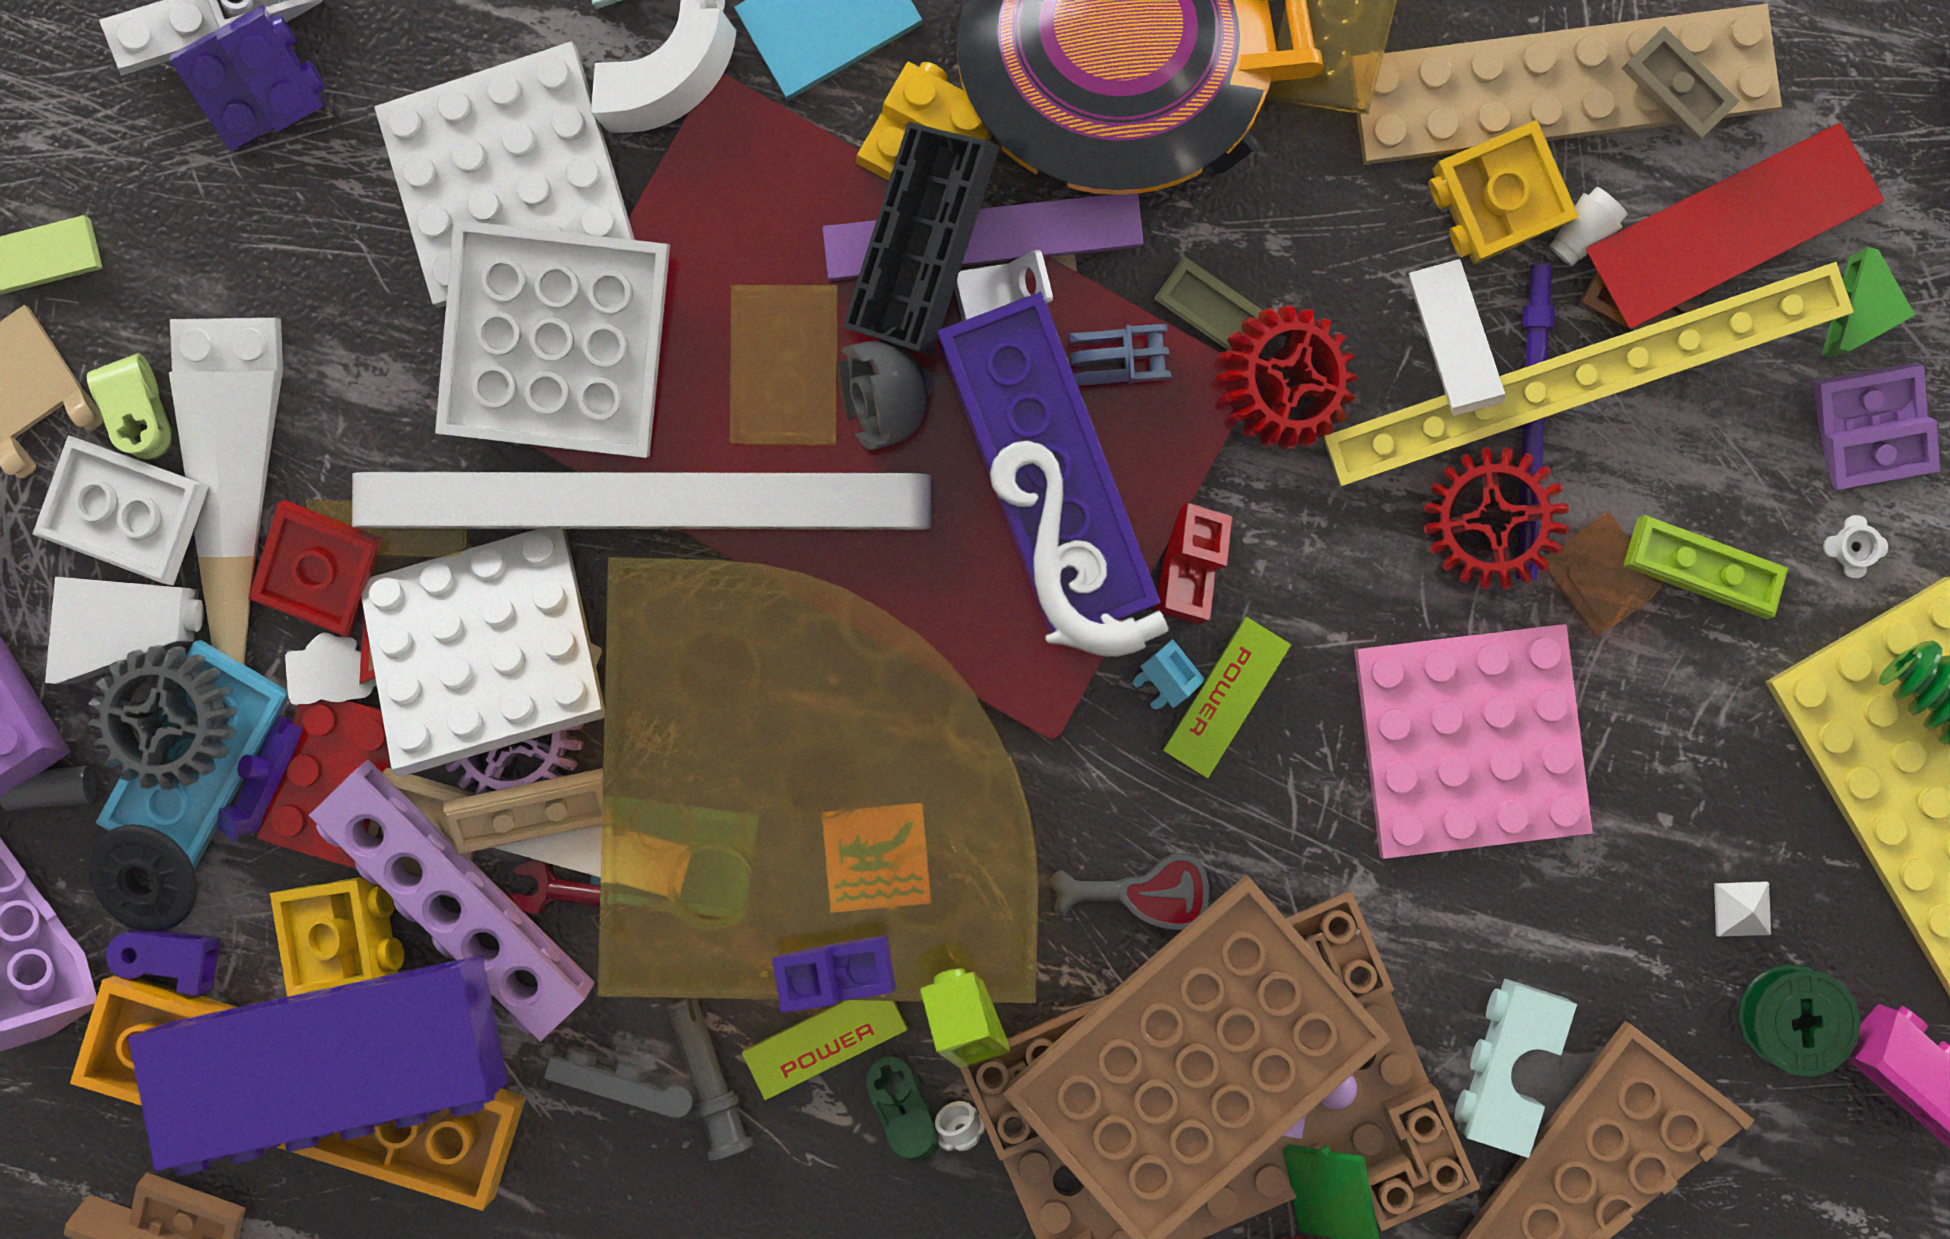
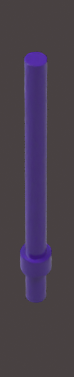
M1549 264L1530 265L1529 305L1523 307L1522 328L1527 329L1526 367L1546 361L1548 358L1549 330L1554 329L1555 307L1550 306L1552 265ZM1545 418L1523 425L1521 459L1526 453L1533 456V463L1527 471L1533 476L1543 464ZM1520 482L1519 505L1530 506L1539 504L1534 493ZM1540 520L1518 526L1517 557L1524 554L1536 541L1539 535ZM1531 562L1526 568L1531 574L1532 580H1537L1538 567L1534 562ZM1516 571V579H1521L1519 572Z

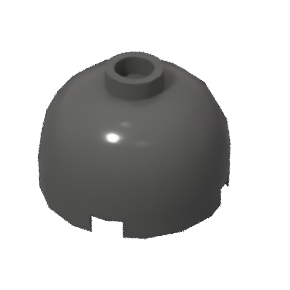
M884 340L862 342L843 347L841 353L848 355V360L838 362L837 365L839 392L847 419H853L857 413L860 425L864 430L863 432L855 433L858 441L867 450H875L909 438L923 422L928 408V397L933 394V381L927 367L924 365L920 366L916 358L902 346Z

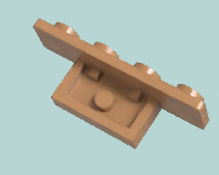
M146 1172L136 1185L132 1209L89 1195L65 1224L64 1235L72 1239H239L246 1208Z

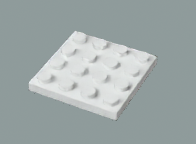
M572 41L374 106L434 306L438 308L446 306L454 219L635 240L600 122L591 114V92L578 49Z
M454 219L435 433L635 457H650L670 244Z
M536 529L370 577L361 598L391 768L398 777L607 717L565 529Z

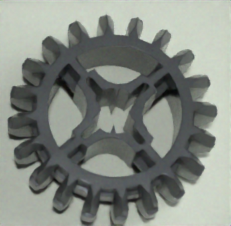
M162 645L151 646L148 648L147 653H144L142 650L129 652L127 663L122 660L113 662L109 666L112 677L100 678L95 683L105 696L94 697L88 703L92 708L100 711V717L91 719L87 726L92 729L101 728L103 738L97 739L92 747L98 750L109 748L111 754L107 757L104 765L112 768L123 764L121 780L131 781L139 776L140 786L145 789L156 787L158 782L164 790L177 788L179 782L188 786L198 782L199 773L207 775L215 771L217 767L213 758H224L230 752L220 739L233 738L238 732L232 726L225 724V718L236 716L238 709L233 706L224 707L222 698L228 697L233 689L229 686L220 688L215 686L214 683L219 679L221 670L212 668L202 672L205 662L204 656L196 654L187 659L186 650L183 647H172L166 652ZM151 675H159L157 687L151 688L148 700L131 701L134 692L145 679ZM186 691L191 696L196 711L192 710L188 705ZM163 708L165 711L161 715L167 714L168 722L176 724L163 727L162 723L165 720L159 721L158 714L151 711ZM131 725H133L137 729L140 736V743L135 737ZM196 734L191 747L182 757L177 760L167 759L169 748L175 747L178 735Z

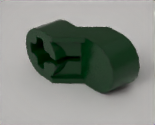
M881 1058L872 1065L866 1078L867 1090L872 1106L884 1127L892 1150L909 1162H925L932 1158L939 1149V1133L935 1128L936 1118L923 1093L919 1078L914 1069L900 1058ZM901 1106L904 1107L906 1114L903 1113Z

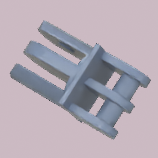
M1126 325L1125 329L1068 333L1069 344L1072 346L1121 342V347L1084 350L1070 354L1071 366L1074 367L1122 364L1123 369L1074 374L1077 386L1128 382L1129 385L1135 382L1171 379V371L1166 370L1165 356H1169L1170 351L1163 344V333L1168 332L1167 325ZM1147 335L1148 348L1133 350L1132 337ZM1149 358L1150 372L1135 373L1134 359Z

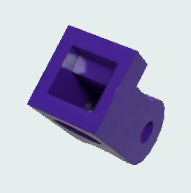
M137 929L114 937L106 951V962L116 976L124 979L137 978L147 974L178 978L176 993L197 996L214 989L220 937L165 930L142 931Z

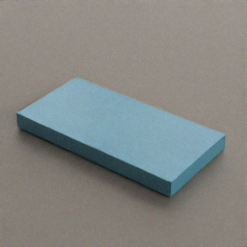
M202 640L194 641L186 657L188 659L196 654L204 656L205 662L202 672L212 668L221 670L219 679L214 683L217 688L229 686L233 689L232 693L228 697L222 698L224 707L233 706L238 709L236 716L225 718V724L232 726L238 732L233 738L220 739L230 752L224 758H213L217 768L212 773L207 775L199 773L198 782L188 786L179 782L178 787L172 790L162 789L159 782L156 787L145 789L140 786L139 776L131 781L121 780L120 777L96 821V824L108 831L130 824L144 825L157 829L180 845L189 857L194 870L217 830L219 809L231 805L244 781V778L239 777L237 773L239 760L246 754L258 756L277 717L280 716L289 699L288 690ZM186 691L187 703L192 710L196 711L194 702ZM163 708L156 711L159 721L165 720L162 723L163 727L176 724L168 722L167 714L161 715L165 711ZM196 734L178 735L175 747L169 748L167 759L177 760L182 757L191 747Z

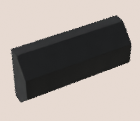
M910 122L907 123L843 328L929 356L933 355L938 340V330L942 328L1000 146L983 139Z

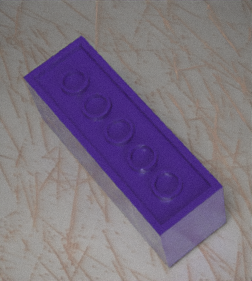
M1040 291L938 330L941 354L990 482V473L994 459L1002 449L1013 443L1030 441L1041 444L1053 453L1058 462L1063 479V500L1058 547L1076 540L1089 542L1101 552L1106 561L1107 576L1100 588L1087 594L1077 593L1069 589V583L1074 581L1078 575L1076 569L1069 566L1062 569L1060 574L1061 586L1073 608L1086 619L1103 624L1101 619L1103 614H1108L1116 620L1161 603L1042 292ZM1032 463L1018 469L1015 474V482L1018 488L1025 493H1036L1038 499L1034 505L1019 507L1004 501L996 492L995 495L1047 631L1051 634L1057 631V629L1049 622L1040 604L1034 575V554L1046 499L1047 479L1041 468Z
M483 955L166 1022L128 1037L154 1170L175 1167L176 1175H185L211 1167L210 1162L226 1158L227 1155H230L232 1164L254 1160L265 1156L266 1150L276 1148L282 1143H285L286 1152L306 1149L320 1144L321 1138L331 1136L340 1131L341 1140L362 1137L374 1133V1127L386 1124L390 1120H395L396 1128L414 1126L429 1121V1115L441 1112L442 1109L446 1108L450 1109L451 1116L470 1114L484 1109V1103L495 1100L494 1094L508 1083Z

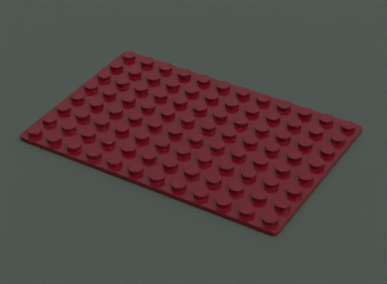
M723 73L712 91L696 107L689 111L628 218L635 240L670 244L650 457L644 458L528 445L578 473H917L932 475L931 529L679 530L1050 739L1057 738L1063 731L1104 656L1064 644H1052L1046 641V636L1049 633L941 354L939 340H937L932 356L905 348L916 358L920 366L924 365L927 367L933 381V394L928 397V408L924 420L909 438L890 446L867 450L855 436V433L864 431L860 425L857 413L853 419L848 420L843 408L838 385L837 365L838 362L848 360V355L841 353L842 348L862 342L882 340L843 328L858 278L838 281L828 280L822 226L877 220L889 181L856 164L859 149ZM1043 258L1053 294V300L1046 305L1073 375L1082 372L1123 369L1122 364L1074 367L1071 366L1070 354L1092 349L1121 347V342L1072 346L1069 344L1068 333L1125 329L1126 325H1167L1168 332L1163 333V344L1170 351V355L1165 356L1166 370L1171 371V379L1135 382L1129 385L1128 382L1078 386L1148 571L1151 574L1169 543L1182 505L1186 503L1191 504L1236 422L1233 423L1228 420L1231 412L1235 409L1233 402L1223 404L1218 401L1223 393L1229 392L1228 384H1222L1215 380L1219 373L1228 371L1229 367L1218 359L1221 354L1220 352L1053 258ZM1010 262L961 267L960 271L1008 264ZM1028 267L1025 273V284L1030 295H1033L1036 291V279L1033 271ZM953 290L941 329L962 322L955 290ZM1147 335L1132 337L1133 350L1148 348ZM1149 358L1134 359L1135 373L1150 372ZM1127 616L1116 620L1120 622L1125 621Z

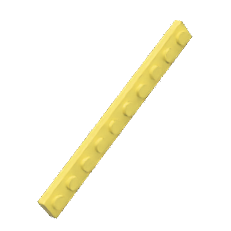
M1837 262L1499 376L1505 392L1504 403L1452 416L1446 395L1334 432L1324 436L1323 440L1339 487L1823 324L1849 315L1854 311Z

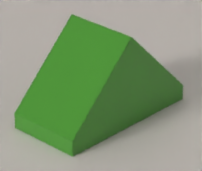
M1867 247L1849 256L1843 282L1854 312L1831 320L1822 356L1834 358L1850 352L1915 316L1878 249Z

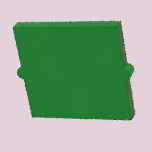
M1289 1144L1283 1149L1290 1186L1297 1197L1293 1199L1299 1232L1332 1239H1380L1364 1156L1333 1152L1325 1145L1320 1149Z

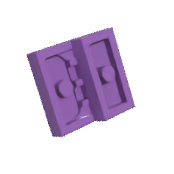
M1913 362L1813 380L1820 436L1829 476L1834 489L1840 490L1940 471L1937 420L1928 417L1924 365Z

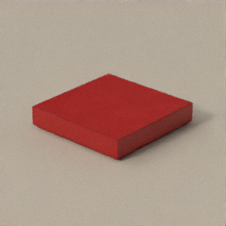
M283 500L277 504L248 599L348 637L353 633L362 606L361 596L372 575L383 538Z

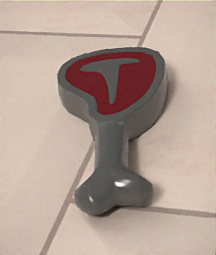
M1175 853L1162 858L1145 875L1127 877L1118 881H1079L1062 870L1054 873L1049 879L1050 887L1057 893L1054 909L1060 916H1064L1071 907L1080 902H1118L1137 918L1148 924L1165 929L1183 930L1208 908L1209 883L1207 873L1198 859L1193 855L1185 853Z

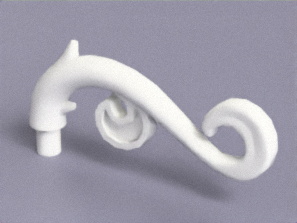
M1030 441L1013 443L1002 449L994 459L990 473L992 487L1001 499L1019 507H1030L1035 504L1038 499L1036 493H1025L1018 488L1015 482L1016 472L1024 465L1033 463L1039 466L1047 479L1046 499L1034 554L1035 584L1040 604L1049 622L1057 629L1054 633L1046 636V641L1048 643L1064 644L1100 656H1121L1146 648L1144 642L1168 632V626L1160 611L1136 622L1132 617L1120 622L1108 614H1103L1101 616L1103 624L1086 619L1073 608L1061 586L1060 574L1062 569L1068 566L1075 568L1078 575L1074 581L1069 583V589L1077 593L1088 594L1100 588L1107 576L1106 561L1101 552L1089 542L1076 540L1058 547L1063 500V479L1053 453L1043 445Z

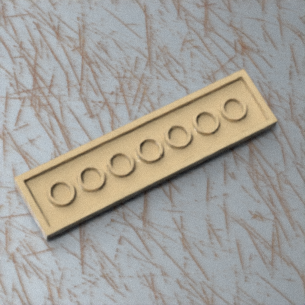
M1768 3L1353 57L1350 61V70L1363 165L1459 153L1534 120L1538 121L1546 141L1675 125L1676 123L1621 69L1664 26L1739 100L1723 118L1775 112L1782 107Z

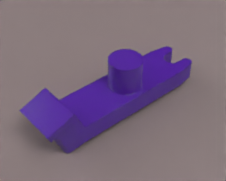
M278 716L266 737L258 757L246 754L238 762L237 773L239 777L247 779L234 806L219 809L217 828L232 842L237 841V836L259 832L261 821L302 732V727L292 725V719Z

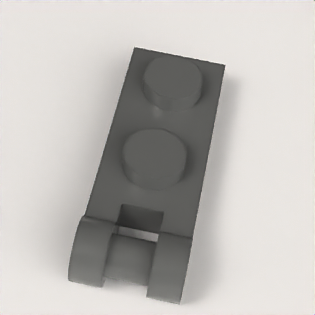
M568 1046L566 1052L558 1050L552 1055L544 1075V1079L674 1118L685 1116L697 1100L691 1079L680 1077L671 1083L647 1077L649 1070L645 1067L623 1061L618 1062L617 1067L598 1062L597 1053L575 1046Z

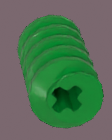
M1934 640L1925 641L1913 646L1895 658L1883 670L1879 677V684L1884 686L1898 679L1900 683L1892 696L1899 701L1913 694L1915 698L1909 705L1908 712L1916 715L1929 709L1931 712L1924 720L1923 726L1931 730L1944 724L1946 727L1939 735L1938 740L1942 744L1947 745L1950 743V656H1941L1942 647Z

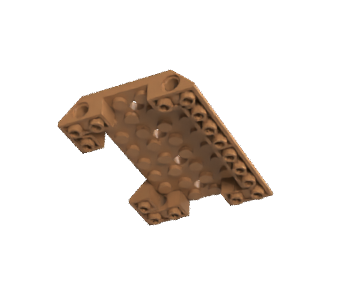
M1349 890L1291 915L1286 920L1392 1040L1376 1053L1367 1064L1352 1074L1357 1083V1094L1349 1106L1340 1110H1333L1319 1103L1306 1115L1302 1139L1281 1136L1165 1239H1203L1297 1198L1290 1186L1283 1151L1289 1144L1320 1149L1325 1145L1333 1152L1364 1156L1376 1222L1381 1231L1480 1189L1438 1089L1429 1082L1391 994L1394 988L1352 891ZM1107 996L1007 1038L1011 1050L1010 1053L960 1068L999 1161L1003 1160L1036 1239H1131L1083 1184L1072 1192L1061 1191L1055 1186L1053 1176L1056 1170L1065 1164L1002 1094V1088Z

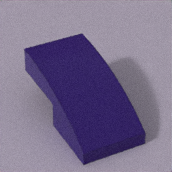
M887 935L826 945L772 958L781 1013L831 1006L841 1000L890 994L897 989Z

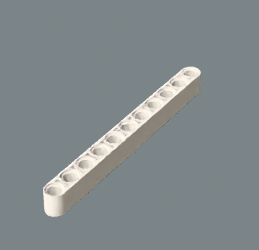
M358 472L353 473L352 527L374 529L922 530L932 528V475L917 473Z

